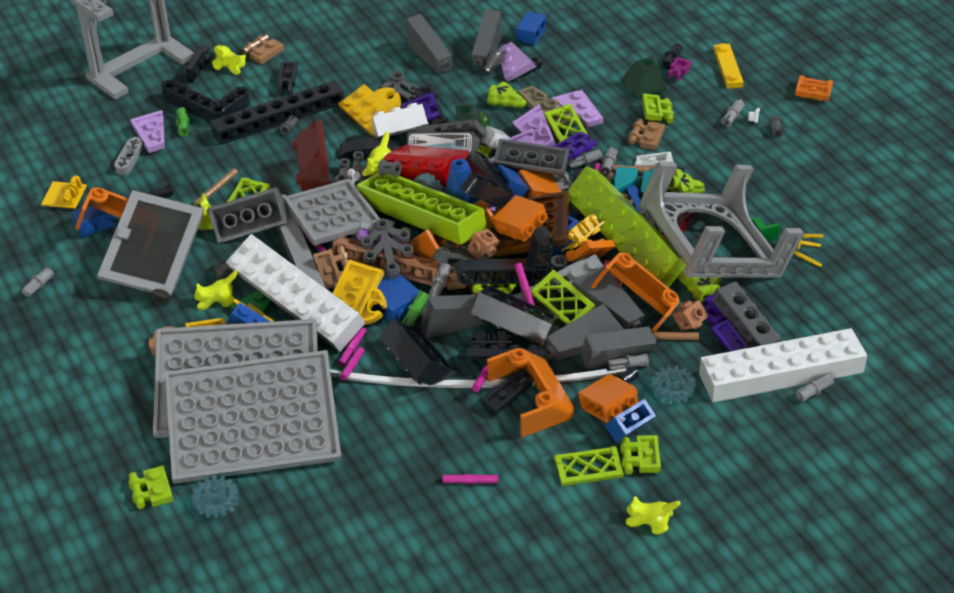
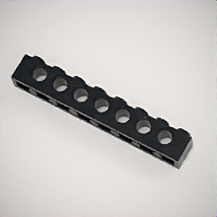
M335 80L211 120L212 135L219 145H223L280 126L290 115H293V118L296 116L297 119H301L339 106L338 103L344 100V93Z

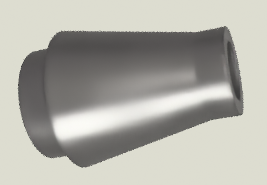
M497 48L493 51L491 50L484 69L492 73L505 60L504 57L506 55Z

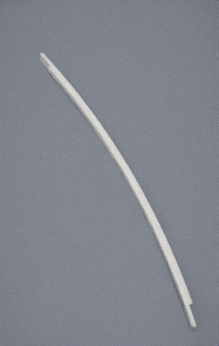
M626 368L613 371L602 369L555 376L559 383L602 378L608 374L613 376L623 374ZM330 370L332 377H337V374L340 376L342 371ZM351 373L347 379L378 384L436 388H472L476 381L443 380L429 386L424 383L418 384L412 378ZM523 378V379L520 380V382H518V383L523 382V381H524L525 379H527V378ZM497 379L491 382L486 380L481 388L497 387L505 379Z

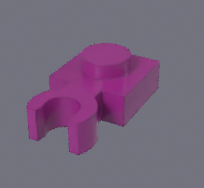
M677 57L670 66L668 78L676 76V81H679L681 75H686L692 67V61Z

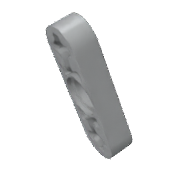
M130 138L114 163L115 171L118 175L129 174L144 149L141 138Z

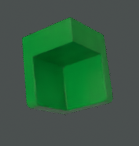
M759 217L752 219V222L767 242L779 239V223L765 226Z

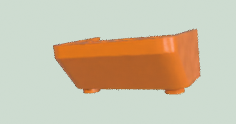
M92 188L81 209L75 229L79 230L89 206L121 218L129 199L102 188ZM137 203L130 222L151 230L142 255L146 256L161 215L156 209Z
M479 200L473 205L484 208L486 229H491L495 226L492 219L494 215L487 203ZM429 229L408 242V244L413 246V251L418 256L435 260L433 258L435 251L439 247H443L445 240L448 239L430 233ZM455 243V248H458L460 244Z
M618 253L591 285V288L594 289L610 271L663 315L651 330L652 333L657 331L679 304V297L674 291L664 285L627 253Z
M516 348L487 359L489 382L516 373L521 369H526L530 377L535 380L534 383L540 392L535 398L537 409L520 415V435L522 438L568 421L574 416L573 403L545 359L522 348Z

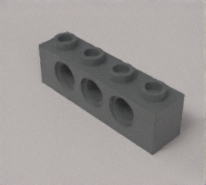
M736 281L717 289L713 302L750 348L781 342L778 332L772 328L767 318L761 314L755 303L750 300L744 289Z

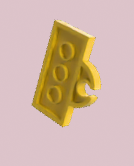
M364 84L338 104L368 134L375 137L371 123L372 117L377 112L384 111V113H389L391 109L400 107L401 98L399 93H396L393 88L385 87L373 92Z
M349 260L332 294L357 311L365 321V324L375 323L383 316L380 311H371L374 305L379 304L382 308L387 309L386 298L377 289L384 275L383 270Z

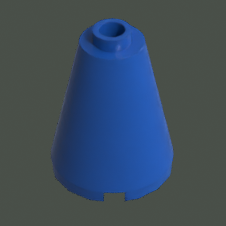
M456 159L451 162L445 194L475 204L478 199L468 195L461 189L469 173L472 172L466 160Z

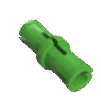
M181 107L176 111V125L178 126V134L185 137L189 134L188 126L190 121L187 117V109L185 110V108Z
M419 290L412 305L408 306L409 310L402 321L403 323L411 326L414 325L418 316H421L423 313L422 309L429 296L427 293H422Z

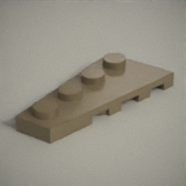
M534 86L518 91V94L527 101V106L530 109L540 104L543 114L562 107L559 105V101L549 99L546 93ZM565 112V113H564V115H567V116H569V117H572V115L570 114V112ZM577 113L580 121H582V115ZM553 116L552 118L555 122H558L560 117ZM562 118L559 124L569 126L571 121Z

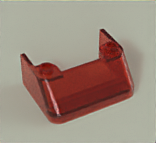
M322 119L314 120L295 136L296 140H292L293 151L297 150L299 173H296L297 184H301V192L330 184Z

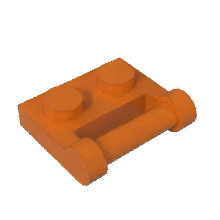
M800 75L795 96L829 101L833 80L823 81L805 78V76Z
M590 239L582 242V246L578 249L568 251L566 258L569 262H574L584 257L587 259L596 254L599 259L616 246L613 240L599 239L592 241Z

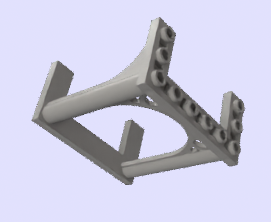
M70 0L71 3L76 5L90 70L85 73L86 78L113 99L129 93L128 87L114 78V76L161 52L166 53L182 65L190 61L194 55V52L170 36L165 0H148L155 38L103 64L96 25L97 21L100 22L113 16V10L105 5L108 0Z
M658 161L638 207L641 211H649L686 264L687 267L684 273L687 277H782L804 232L800 228H785L773 250L752 222L747 210L745 192L746 185L754 170L751 165L735 164L722 194L666 192L677 165L674 162ZM685 212L707 213L726 221L742 235L758 258L713 257L725 233L722 227L715 226L705 227L694 250L677 224V217Z

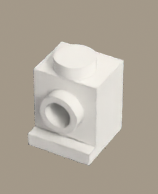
M486 126V137L482 138L481 142L496 150L499 139L509 140L510 137L501 130Z

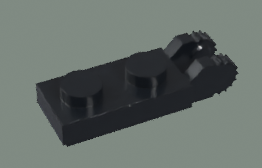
M202 45L186 66L187 82L194 83L195 79L199 77L201 69L210 61L208 45Z
M281 62L278 76V95H282L283 86L288 87V95L293 94L298 62Z
M521 369L506 378L483 397L481 404L496 416L524 391H527L535 380L532 377H528L523 382L518 383L525 376V371Z

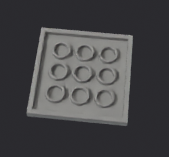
M350 178L284 197L288 210L314 246L356 234L361 222L374 224L376 220L380 219Z

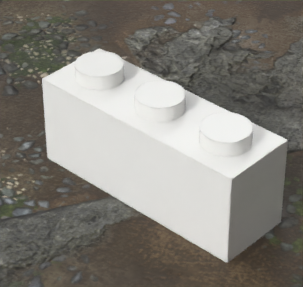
M417 103L409 104L404 109H401V107L393 108L389 113H384V111L377 112L371 119L376 138H383L386 131L389 132V136L412 131L417 126L428 124L423 104L417 105Z

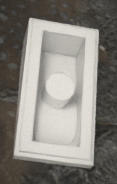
M671 152L639 155L636 157L635 166L655 168L658 161L673 162Z

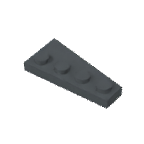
M476 119L433 125L424 124L415 127V132L474 131L481 138L486 137V130Z

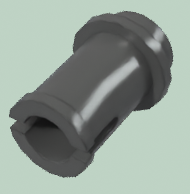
M290 115L280 125L282 134L289 135L293 132V128L298 124L297 117L294 116L293 118V115Z
M778 116L771 117L769 126L772 129V135L775 138H779L784 133L782 130V119Z

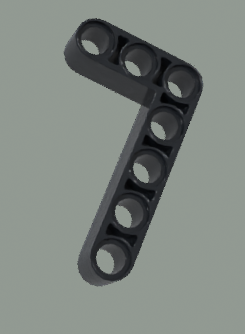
M165 80L161 83L163 99L178 108L183 107L185 110L187 109V112L209 123L211 120L245 110L250 106L249 92L246 87H237L216 101L174 80Z
M475 151L468 162L472 172L469 173L461 189L472 197L502 209L509 202L514 192L488 157L479 151Z
M540 226L532 233L527 258L459 260L454 265V271L460 283L464 285L518 284L519 279L514 265L522 263L528 283H539L548 275L555 240L548 228Z

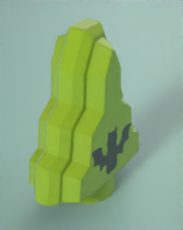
M504 81L498 86L492 85L489 88L487 103L491 106H511L522 109L527 105V101Z
M677 168L667 188L673 193H703L705 191L702 182L693 180L690 175L683 173Z
M684 269L677 277L687 287V291L693 294V298L701 303L707 297L716 293L722 281L719 277H687Z

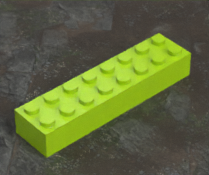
M587 166L583 169L567 190L569 200L585 217L589 214H595L598 218V223L604 221L605 223L599 227L601 229L600 232L608 240H613L620 252L629 254L636 262L669 288L686 267V264L670 241L598 170Z
M376 173L357 184V189L372 209L423 230L429 229L430 233L457 244L465 243L475 232L483 231L487 228L484 208L401 176L393 177L388 174L381 176L379 173Z

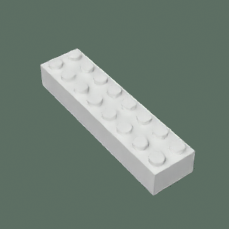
M252 234L226 261L233 271H238V276L295 319H316L317 335L339 352L365 324V321L357 311Z
M852 328L701 357L699 375L712 402H718L808 384L809 381H816L827 374H830L832 378L864 373L867 354Z

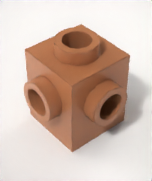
M489 229L477 231L472 235V240L467 250L476 259H487L495 254L497 251L496 247L500 241Z
M690 300L685 301L680 305L681 308L672 314L681 331L692 328L696 329L702 326V321L709 317L699 300L693 302Z

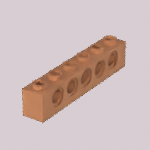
M341 237L333 241L332 252L334 256L338 255L337 248L344 246L345 252H348L349 255L348 261L352 260L381 269L385 273L387 261L384 249L376 257L374 263H367L364 254L366 251L373 250L376 245L373 244L370 249H364L361 241L347 237ZM392 249L394 261L400 266V275L402 277L432 286V279L439 270L440 262L416 255L405 257L402 253Z

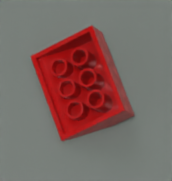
M405 145L387 153L383 160L393 163L399 161L402 167L399 176L421 185L446 187L451 162L456 159L465 160L469 155V150Z

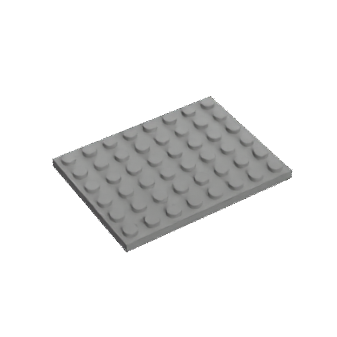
M316 319L157 329L154 438L169 437L165 372L318 351Z
M328 350L165 372L173 484L342 460Z

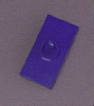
M728 319L711 327V332L726 352L750 348Z

